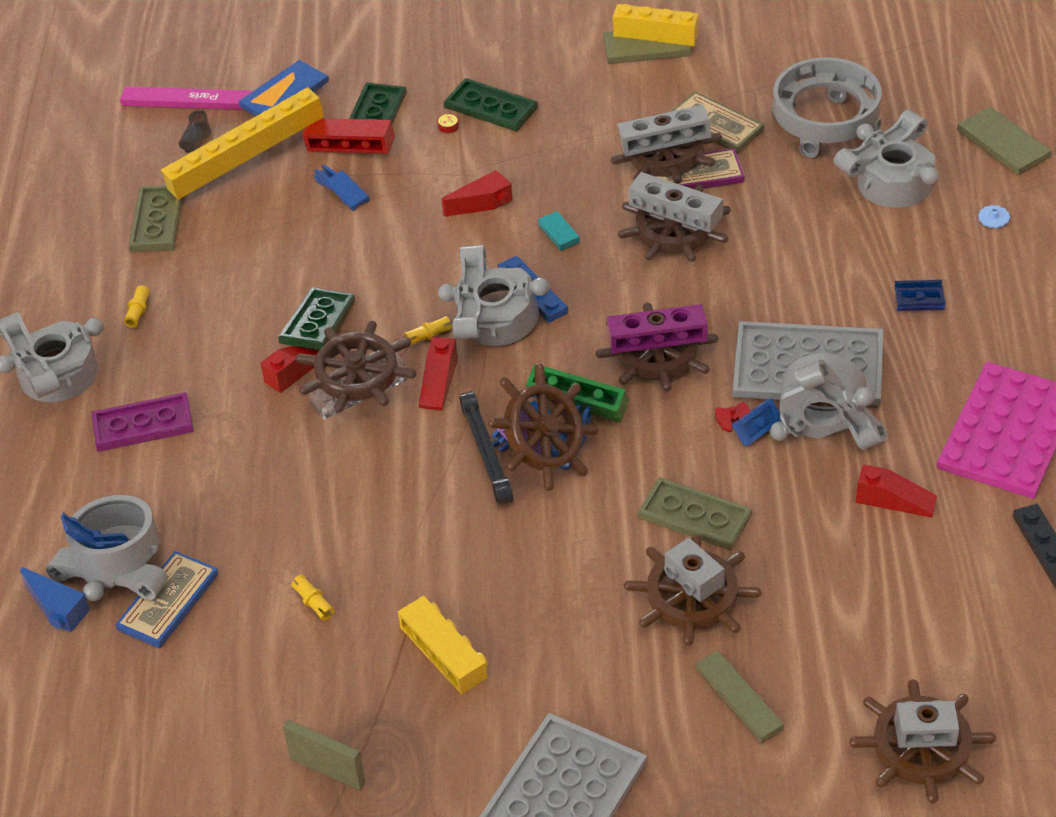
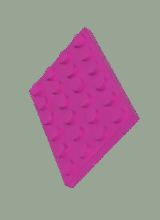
M986 361L937 461L936 468L1035 499L1056 452V382Z

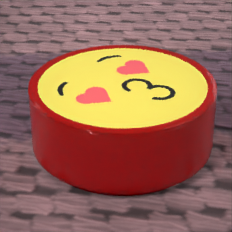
M443 114L437 119L438 129L441 132L452 133L459 128L458 117L454 114Z

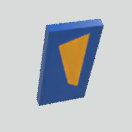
M298 60L239 100V106L257 116L307 87L315 92L329 82V77L314 67Z

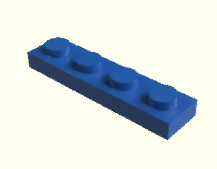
M517 255L498 264V268H521L531 276L532 281L539 278ZM550 288L547 294L543 296L536 295L539 313L548 323L568 314V306Z

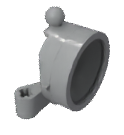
M911 109L905 110L898 121L886 131L880 129L875 132L870 124H861L857 128L856 133L857 137L863 140L862 145L857 149H841L833 161L836 167L849 176H857L858 189L865 198L875 204L891 208L908 207L923 201L930 194L932 185L939 178V173L934 168L935 155L926 147L914 141L924 134L928 127V121ZM890 162H899L903 164H893Z
M485 245L461 246V281H458L455 287L451 284H444L438 289V297L443 302H450L455 299L458 313L453 319L455 339L471 338L483 345L503 346L525 337L534 328L539 317L536 295L543 296L547 294L550 288L549 282L541 277L532 281L531 276L521 268H492L486 270L487 253ZM509 291L504 299L492 303L481 300L482 297L493 292Z
M18 312L1 318L0 335L10 349V356H0V372L10 373L15 369L23 392L37 401L60 402L74 398L87 390L97 376L98 364L90 336L100 335L104 325L97 318H90L85 325L79 322L60 321L29 334ZM63 350L56 356L41 357L53 351Z
M813 354L799 358L787 367L782 378L780 397L781 421L775 422L770 428V434L773 439L777 441L785 440L790 433L795 437H799L802 434L820 439L830 434L850 429L857 445L862 450L887 441V432L884 425L866 408V406L873 403V390L866 387V379L863 372L853 362L836 355ZM826 402L834 407H818L810 404Z
M112 495L94 500L80 508L72 516L80 524L91 530H100L101 534H125L128 542L108 549H91L66 534L70 548L62 547L59 549L46 567L47 574L59 582L75 576L85 578V581L88 583L84 586L83 594H85L86 599L89 601H98L104 594V588H112L114 585L127 587L143 599L153 600L168 580V576L160 567L146 564L157 552L158 544L160 543L155 521L147 503L129 495Z

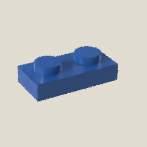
M772 398L766 399L733 423L732 427L743 446H746L769 431L772 424L781 421L780 412Z

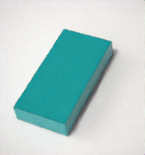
M558 211L538 219L539 227L560 251L580 243L579 235Z

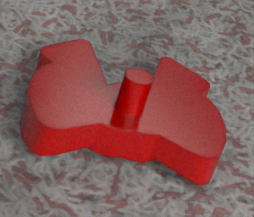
M740 402L738 405L726 409L717 407L715 409V420L722 430L732 432L731 421L736 422L750 412L745 402Z

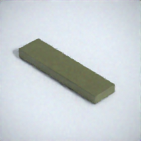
M719 651L696 663L698 672L760 743L784 730V724Z

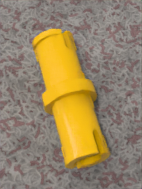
M137 286L133 299L127 305L128 312L124 318V324L129 328H136L141 315L146 311V301L150 294L146 286Z
M444 316L430 323H422L420 327L404 332L403 336L404 338H410V346L426 339L432 340V337L452 330L451 324H446L450 320L447 316Z
M298 575L295 578L298 585L293 581L291 587L303 598V603L311 607L322 621L330 619L332 616L328 611L334 614L335 609L324 599L322 591L315 588L304 575Z

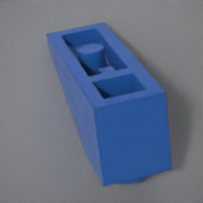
M25 567L20 569L25 587L47 617L49 623L57 629L62 628L72 632L90 611L85 594Z

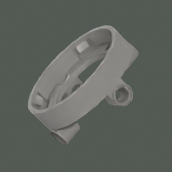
M831 57L804 60L785 69L776 79L773 88L771 114L775 116L781 127L800 138V152L808 158H813L817 156L823 143L842 142L856 138L857 128L861 124H870L875 132L880 130L881 86L872 72L855 62ZM816 87H828L827 95L832 102L843 103L848 94L851 93L858 100L860 110L851 120L835 123L815 122L801 118L796 114V98L806 90ZM863 89H868L874 98L869 99V96Z

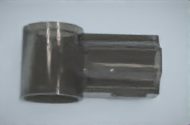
M202 110L193 111L188 116L189 124L179 141V147L185 150L186 153L197 150L203 138L208 137L211 133L207 113Z

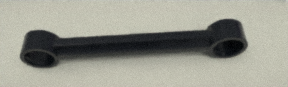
M474 391L459 394L463 415L465 418L467 417L492 484L496 503L498 506L513 502L511 486L508 478L504 476L482 419L476 394Z

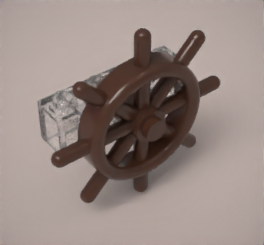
M369 321L364 332H350L339 336L332 328L327 327L324 329V334L329 341L323 345L316 356L308 354H298L296 356L298 363L314 365L316 375L315 380L300 387V393L302 395L309 394L310 403L323 420L372 397H375L380 405L386 406L389 403V399L383 392L407 381V378H415L417 375L416 370L406 368L405 362L396 353L409 347L411 340L403 338L390 344L384 338L374 334L377 327L375 321ZM368 349L375 351L365 356ZM338 354H341V356L344 359H337L334 357ZM326 367L339 368L326 374Z

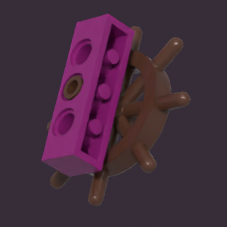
M647 302L643 305L644 312L607 316L606 326L610 348L598 349L595 354L597 358L618 357L619 362L626 369L619 377L620 384H627L636 375L644 379L661 380L663 390L670 391L672 389L670 378L682 374L689 368L703 374L709 372L710 368L708 365L696 360L698 345L717 343L719 338L716 334L707 335L708 324L702 304L653 310L652 305ZM687 347L683 353L675 350L676 348ZM643 353L638 359L632 355ZM670 357L674 360L666 362L665 358ZM652 359L656 363H649V361Z

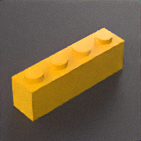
M617 4L613 14L614 37L695 46L699 34V13Z
M423 595L397 611L400 628L461 695L488 678L486 668L488 662L481 652L477 653L472 648L469 639L457 632L454 623L441 615L439 607L434 602L430 603Z

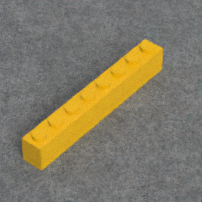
M307 87L161 169L167 189L179 200L322 119L324 114L320 98Z

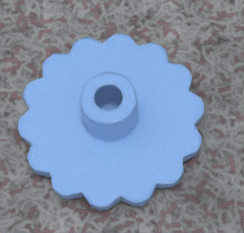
M998 205L985 206L978 214L979 222L988 228L997 229L1004 227L1010 220L1009 212Z

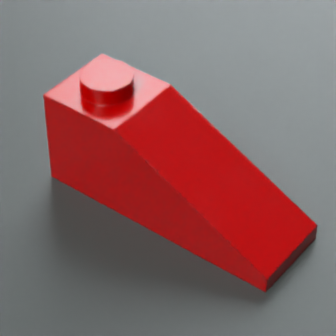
M494 170L442 197L443 215L448 217L495 210L513 200L512 185L503 175Z
M432 337L426 358L419 408L443 411L458 361L456 339Z
M297 346L276 350L260 362L264 382L277 392L282 393L314 368V365L298 363L296 356L298 354L316 356L319 350Z
M862 465L857 483L856 503L932 518L937 500L936 494L889 469Z

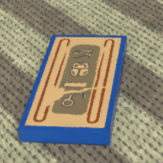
M174 551L161 567L166 572L168 580L153 600H146L138 596L115 624L117 630L157 648H161L218 576L217 568Z

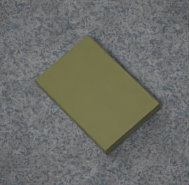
M287 720L283 726L290 759L361 791L365 785V777L359 750L296 722Z

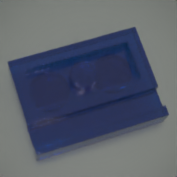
M942 280L894 281L897 311L945 310Z

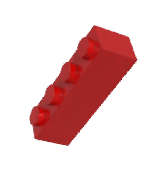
M320 119L307 126L302 134L307 152L388 154L395 138L391 120Z

